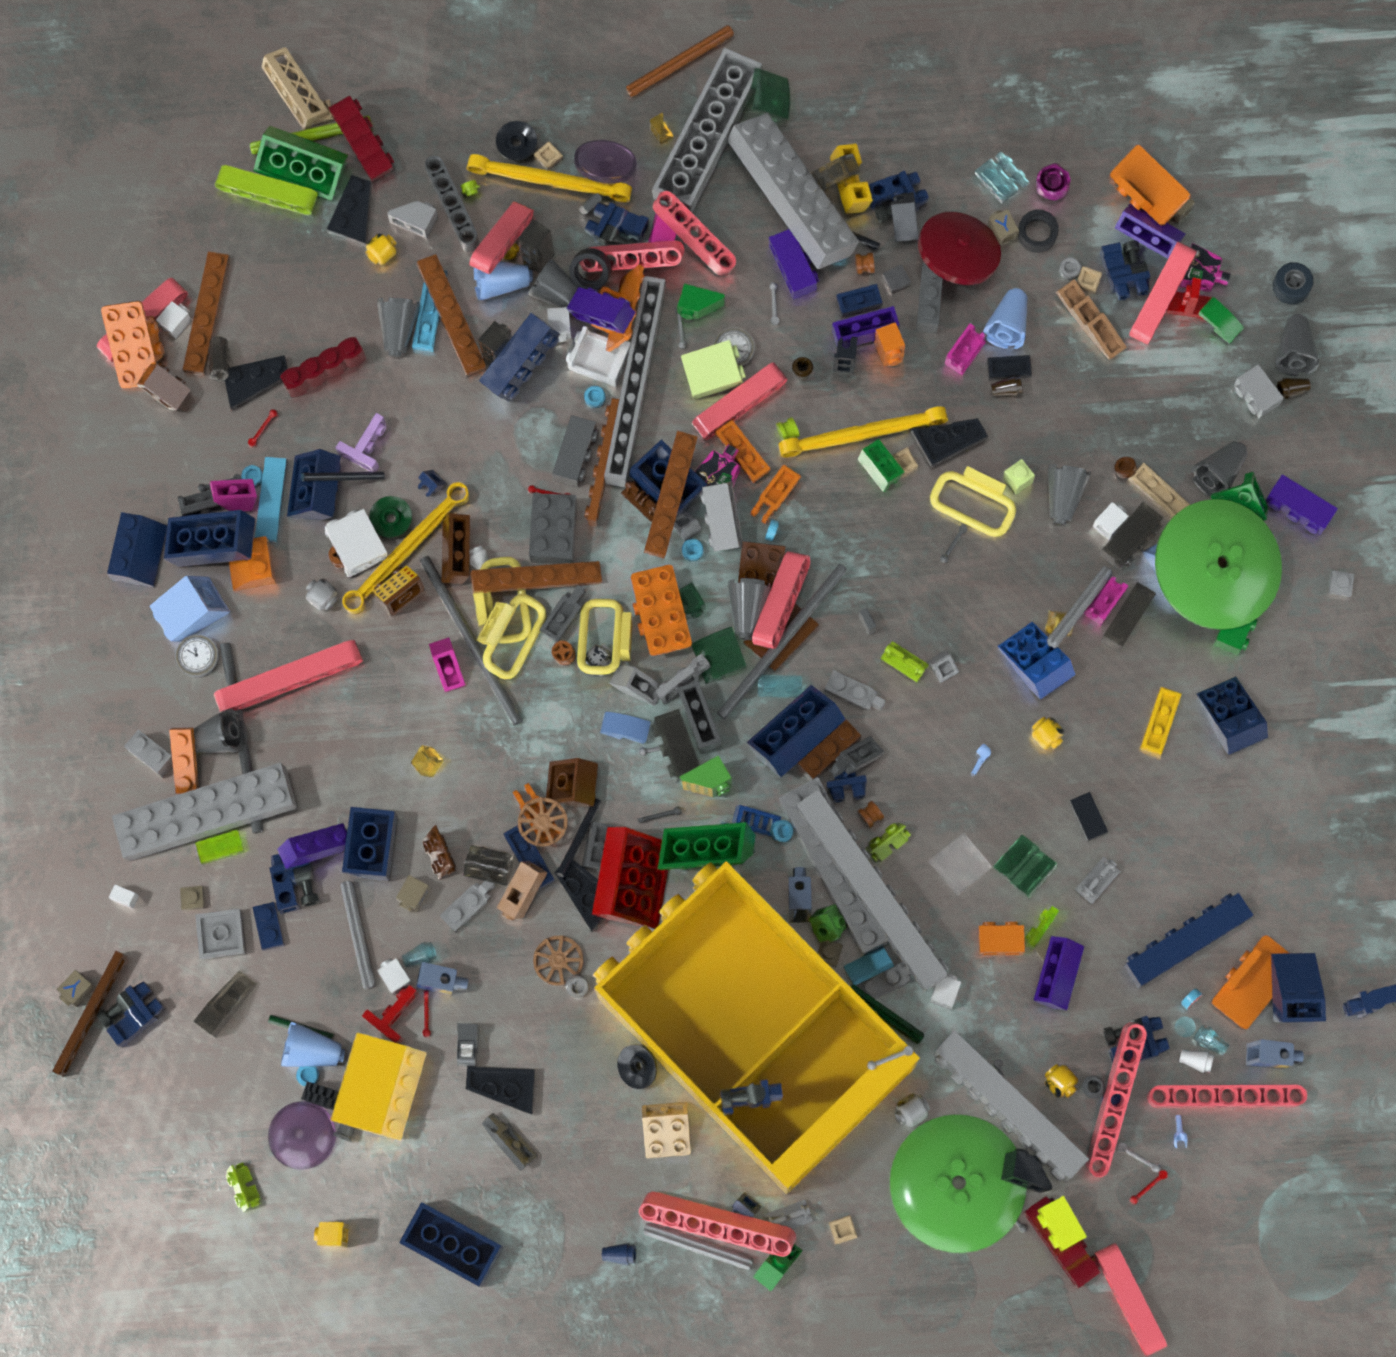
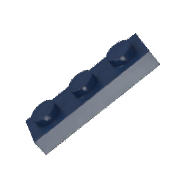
M522 823V828H523V831L525 832V831H527V830L525 829V827H524V825H523V823ZM518 825L503 833L519 863L530 861L548 872L539 890L555 881L536 846L528 843L522 837Z

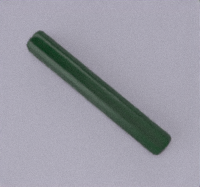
M853 984L850 986L884 1022L916 1044L923 1040L924 1033L857 986Z

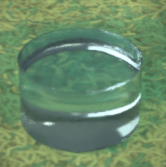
M1181 1017L1176 1021L1174 1028L1180 1037L1186 1038L1195 1032L1196 1026L1191 1018Z

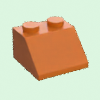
M266 536L253 538L250 560L229 562L233 591L276 584L271 545Z

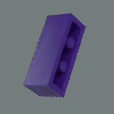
M1131 203L1124 209L1115 226V229L1167 259L1171 255L1176 243H1181L1186 233L1168 223L1165 225L1158 224L1144 209L1140 208V210H1137Z
M790 229L770 236V250L793 300L817 291V282H819L815 270L811 271L809 266L811 264L810 258L806 252L803 253L800 243Z
M578 287L566 308L577 320L624 334L636 313L630 307V302L622 297L616 299L608 293L600 294L592 288L584 289Z
M891 306L833 322L832 334L836 347L838 340L843 338L842 346L848 348L850 347L852 336L858 337L857 345H861L875 340L876 329L895 322L898 329H900V324L895 308Z
M1283 474L1266 498L1270 508L1275 511H1282L1291 521L1303 524L1310 533L1319 534L1320 536L1338 510L1332 504Z
M344 823L288 838L277 850L285 868H291L341 853L345 850L347 830Z
M1051 936L1034 1001L1052 1009L1067 1011L1085 946L1069 938Z

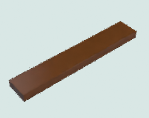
M116 950L52 1072L62 1077L66 1076L97 1017L96 1014L102 1008L127 960V956Z

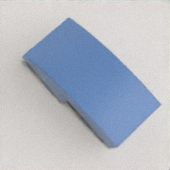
M605 712L600 733L617 739L624 737L644 744L647 741L651 722L629 715Z

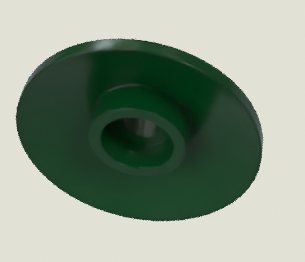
M386 496L373 504L369 513V520L378 535L386 538H395L404 534L410 527L412 511L403 499L396 496ZM394 516L395 521L388 522V518Z

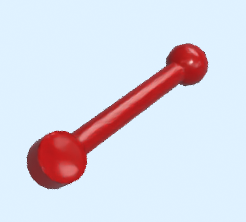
M275 409L270 410L268 418L253 438L248 440L250 447L257 445L256 440L271 419L277 416Z
M534 485L528 487L529 493L560 494L538 489Z
M424 990V1030L422 1031L424 1037L431 1035L429 1030V990Z
M1161 1170L1158 1173V1177H1156L1151 1183H1149L1136 1196L1133 1195L1130 1197V1202L1132 1204H1137L1139 1202V1198H1141L1161 1179H1166L1168 1177V1173L1165 1170Z

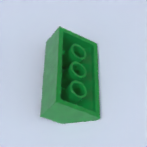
M269 125L263 133L253 171L267 177L312 189L318 193V196L332 201L344 173L349 155Z
M746 822L664 828L658 869L705 867L710 862L714 866H722L726 861L730 865H741L753 855L756 834Z

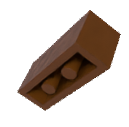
M449 513L442 521L441 582L462 585L469 578L470 515Z
M846 719L798 762L797 769L809 781L817 777L820 778L837 762L835 759L842 751L861 741L862 735Z

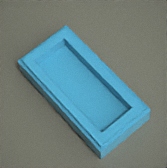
M881 947L843 967L852 984L856 986L894 967L884 947Z

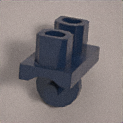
M844 771L841 775L834 777V781L826 782L827 794L830 793L833 803L845 801L844 791L852 790L853 798L856 800L865 798V787H867L866 775L855 777L856 772L847 774Z

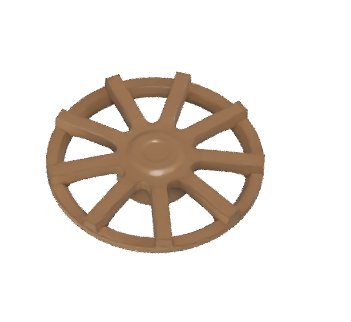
M543 797L526 803L518 817L520 834L528 843L538 847L551 846L557 843L564 836L568 824L564 808L556 800ZM539 802L540 813L537 814L530 806ZM543 802L552 804L547 813H544ZM555 807L562 813V815L550 817ZM528 810L534 816V819L523 818L525 811ZM564 819L563 829L553 825L552 822ZM522 823H533V826L524 832ZM550 828L561 832L554 840L549 832ZM537 829L536 840L532 841L527 835ZM542 832L546 833L550 842L539 843Z
M560 935L546 938L538 945L534 952V969L544 982L555 986L565 985L567 980L564 981L562 969L565 968L573 975L580 974L583 967L582 951L574 940L566 936ZM553 940H560L557 951L550 944ZM563 941L572 944L565 952H562ZM545 944L551 951V955L540 952ZM576 948L579 958H568L567 955ZM538 956L548 959L549 962L538 966ZM568 962H579L576 972L567 965ZM551 966V970L545 978L540 970ZM555 970L559 972L560 982L550 980Z

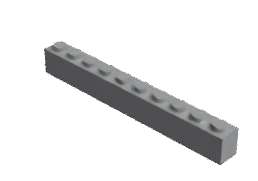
M644 276L604 475L605 484L625 487V484L628 482L666 292L665 279Z
M819 790L815 791L797 803L796 810L923 992L927 991L947 977L946 970L948 968L941 958L937 959L933 954L935 949L930 941L923 940L920 935L922 932L915 921L911 922L907 917L909 914L908 910L902 902L898 904L894 896H896V893L889 884L885 885L881 880L883 877L881 871L877 866L872 867L868 861L870 859L869 854L863 847L861 849L855 842L857 838L852 830H846L842 824L845 821L838 811L834 813L830 807L832 802L826 793L821 794Z

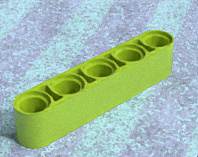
M227 165L221 166L215 182V187L221 191L306 215L312 213L318 193L312 189Z

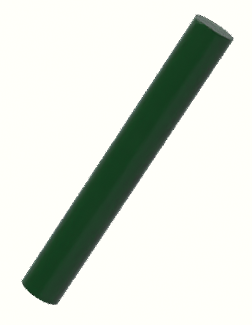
M270 1015L268 1019L269 1024L289 1029L290 1023L294 1022L274 1015ZM298 1023L332 1040L334 1039L335 1034Z

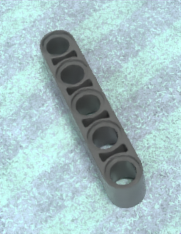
M436 155L430 156L425 161L426 172L462 249L466 252L475 251L479 246L477 231L443 160ZM433 166L440 167L438 170L435 171L430 170ZM441 184H448L446 188H439ZM451 201L457 202L454 206L447 205ZM458 219L465 220L462 224L455 223ZM469 236L474 238L470 242L464 241V239Z

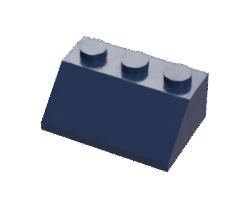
M662 439L637 461L629 472V476L656 503L672 451ZM689 468L676 518L703 491L702 487L707 486L691 468Z
M322 449L295 455L287 517L308 520L333 518L338 481L303 482L301 474L339 472L341 467L340 455Z
M121 512L107 575L111 580L154 588L166 539L167 525L142 515Z
M350 807L342 873L366 879L389 881L398 818L395 811Z

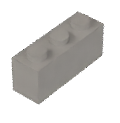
M732 481L702 487L701 501L706 505L705 522L710 527L711 534L708 537L710 546L713 547L714 552L741 547L743 538Z

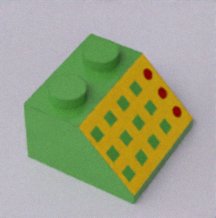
M718 755L680 776V783L683 790L709 797L717 795L722 797L730 792L729 788L732 787V778Z

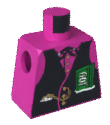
M1192 243L1190 248L1196 250L1197 253L1179 287L1186 288L1187 284H1191L1193 278L1201 279L1200 291L1211 292L1215 282L1227 286L1231 273L1219 270L1223 259Z
M728 444L722 455L714 450L711 451L695 473L707 486L732 481L734 488L741 466L733 460L739 450Z

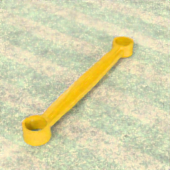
M477 154L469 156L466 167L469 172L477 175L491 173L535 184L550 185L555 188L591 194L598 193L599 195L609 196L612 200L621 203L629 202L632 193V187L622 182L608 184L543 169L489 161L488 158Z
M938 406L926 410L925 413L871 422L866 425L848 427L800 440L798 438H789L779 442L778 446L781 457L790 458L801 454L803 451L871 439L924 425H942L948 421L946 408Z
M460 482L451 484L447 489L448 497L392 551L357 591L351 590L345 593L342 604L348 613L353 615L361 613L366 606L365 599L373 593L375 586L381 581L386 580L436 529L455 506H464L469 501L470 494L466 485ZM462 488L466 492L465 497L459 501L451 499L452 491ZM352 596L361 598V604L356 609H350L346 605L347 600Z

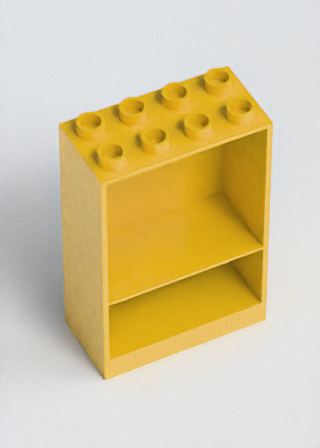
M727 861L718 869L710 862L692 879V882L695 884L693 887L695 892L686 900L678 893L661 908L659 913L662 915V923L653 932L644 925L632 935L626 943L630 947L628 949L630 954L619 963L612 956L593 974L597 979V985L594 989L601 1003L653 1054L654 1058L787 1195L916 1068L920 1057L913 1051L910 1056L903 1055L876 1066L874 1070L868 1069L867 1064L869 1061L875 1062L901 1052L908 1045ZM761 1080H768V1085L781 1083L783 1098L780 1101L771 1102L770 1107L763 1108L762 1104L756 1108H751L748 1105L733 1108V1114H723L720 1094L722 1089L746 1087L753 1083L754 1085H759Z

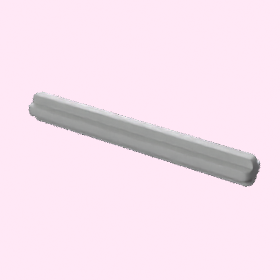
M1104 566L1096 574L1047 638L1049 646L1053 648L1059 646L1111 578L1112 570Z
M346 881L341 883L340 886L363 988L370 989L375 987L374 976L353 883Z
M651 1223L645 1225L644 1234L646 1236L747 1270L751 1269L753 1263L751 1257Z

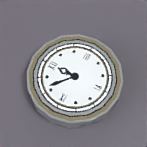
M730 327L722 330L716 336L713 345L730 340L733 346L737 345L740 357L737 358L738 365H743V367L748 365L755 354V343L752 336L746 330L739 327Z
M193 634L185 637L178 644L175 651V661L178 668L184 674L192 678H201L209 675L217 666L219 651L216 644L209 637L202 634Z

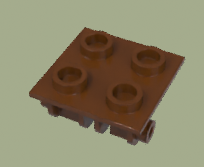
M629 480L625 484L626 488L620 494L652 522L657 503L634 480Z
M742 541L738 583H740V578L758 579L765 581V586L770 583L772 587L784 558L786 546Z
M435 825L423 839V849L431 859L432 871L434 874H437L440 880L446 873L448 875L455 873L456 865L453 858L450 857L451 853L447 852L449 848L446 846L447 843L443 834H440L437 825Z

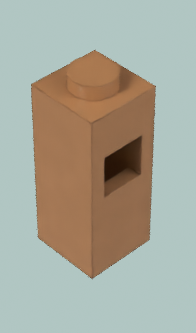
M530 861L521 862L497 909L502 911V915L509 920L523 919L548 872Z

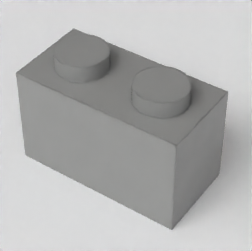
M1259 365L1238 377L1234 384L1238 396L1246 400L1251 413L1256 414L1259 419L1278 407L1284 399Z
M139 729L124 746L162 778L173 766L172 756Z

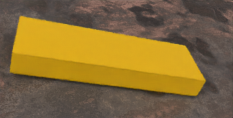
M1160 687L1140 749L1159 756L1162 755L1182 695L1181 693Z

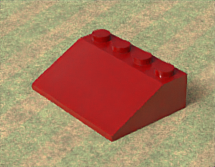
M607 827L592 915L640 927L646 925L649 929L654 930L659 926V911L662 908L668 870L658 869L662 839L627 827Z

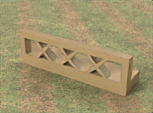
M286 47L264 55L262 69L303 130L312 128L313 120L328 115V109ZM284 56L288 61L287 65L278 63L275 58ZM287 71L296 74L298 81L289 79L286 75ZM298 87L307 90L309 96L299 95L297 92ZM308 104L318 106L320 111L311 113Z

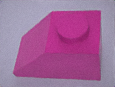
M253 479L210 481L215 503L228 511H252L257 498Z
M450 637L430 643V651L444 691L447 692L465 686Z

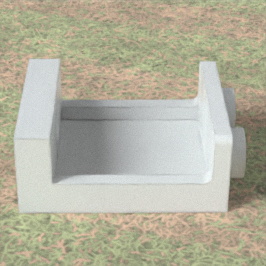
M583 326L582 331H578L575 336L574 343L576 344L574 349H570L567 354L568 368L576 373L616 387L627 363L631 343L625 341L618 348L608 352L605 350L608 338L590 332L588 327Z
M364 509L360 511L353 510L346 517L340 520L334 519L325 526V535L329 537L344 565V571L348 578L383 562L387 558V551Z

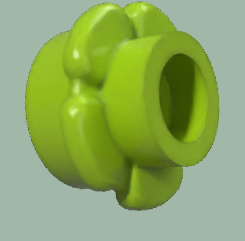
M476 180L468 181L460 186L461 194H466V197L476 195L480 185H477Z

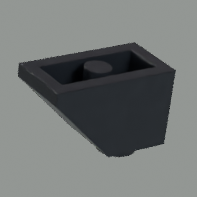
M1015 1149V1151L1005 1154L1001 1180L1037 1193L1052 1190V1184L1036 1156L1028 1154L1029 1152L1025 1149Z

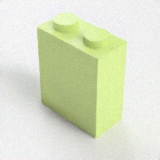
M730 340L681 355L692 396L695 400L744 383L745 371L743 365L739 366L737 362L740 354L737 345L733 346Z

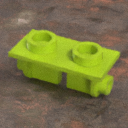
M893 641L891 644H888L880 658L916 683L929 666V664Z
M899 822L897 824L893 823L885 829L886 832L883 835L877 836L868 842L869 846L865 850L872 854L871 858L875 863L878 861L882 862L893 853L889 847L890 844L897 850L909 840L908 838L911 835L904 829L906 827L904 824Z
M244 1162L235 1165L236 1169L234 1165L227 1169L226 1179L228 1184L234 1188L236 1193L234 1198L237 1206L241 1207L243 1212H246L250 1205L252 1208L259 1206L261 1198L255 1184L249 1187L246 1186V1183L253 1181L248 1166H245Z

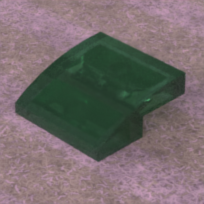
M755 68L751 89L756 90L753 109L783 120L789 119L790 87L788 78Z
M732 626L692 643L695 657L702 654L711 666L702 673L705 684L726 678L728 674L747 668Z
M1023 834L993 866L1002 877L1028 899L1058 867L1055 861L1040 851L1039 847Z

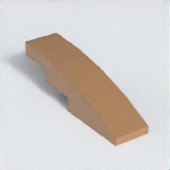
M1075 279L1056 291V294L1080 327L1109 360L1127 348L1105 314L1100 313L1089 296L1086 297Z

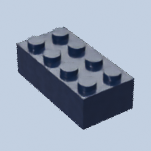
M530 313L479 379V382L498 397L508 402L510 399L513 400L519 394V388L523 382L526 383L532 377L533 369L543 363L547 351L556 346L560 333L544 320Z
M242 510L168 518L164 559L178 567L250 560L252 556L255 518Z
M811 684L746 743L756 757L781 778L844 722L846 718L834 701Z
M423 1202L420 1203L399 1242L403 1246L481 1288L503 1249L502 1245Z

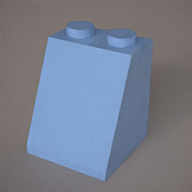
M186 575L150 605L153 617L164 629V635L174 642H181L185 637L198 633L230 613L229 608L211 579L205 576Z

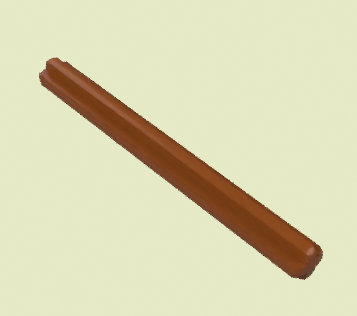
M726 25L626 86L627 93L631 97L635 96L734 35L732 28Z

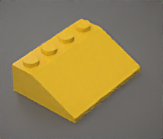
M356 1032L330 1121L386 1138L401 1140L427 1052Z

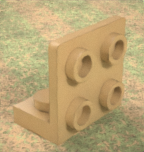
M687 1102L642 1105L646 1158L690 1155Z

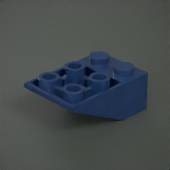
M1237 677L1196 693L1219 742L1228 755L1268 738L1267 721Z
M1271 954L1273 1022H1326V1001L1316 954Z

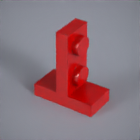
M1193 278L1191 284L1186 285L1184 293L1176 291L1166 313L1203 319L1198 314L1212 297L1199 295L1201 279Z
M411 985L407 989L403 987L397 994L396 998L398 1000L394 1005H388L383 1011V1018L381 1020L368 1009L362 1014V1017L392 1042L401 1044L404 1039L391 1027L419 993Z

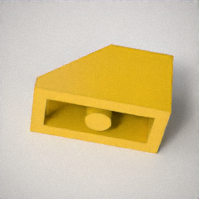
M319 1222V1227H315L314 1241H317L318 1246L348 1247L349 1224L344 1222Z

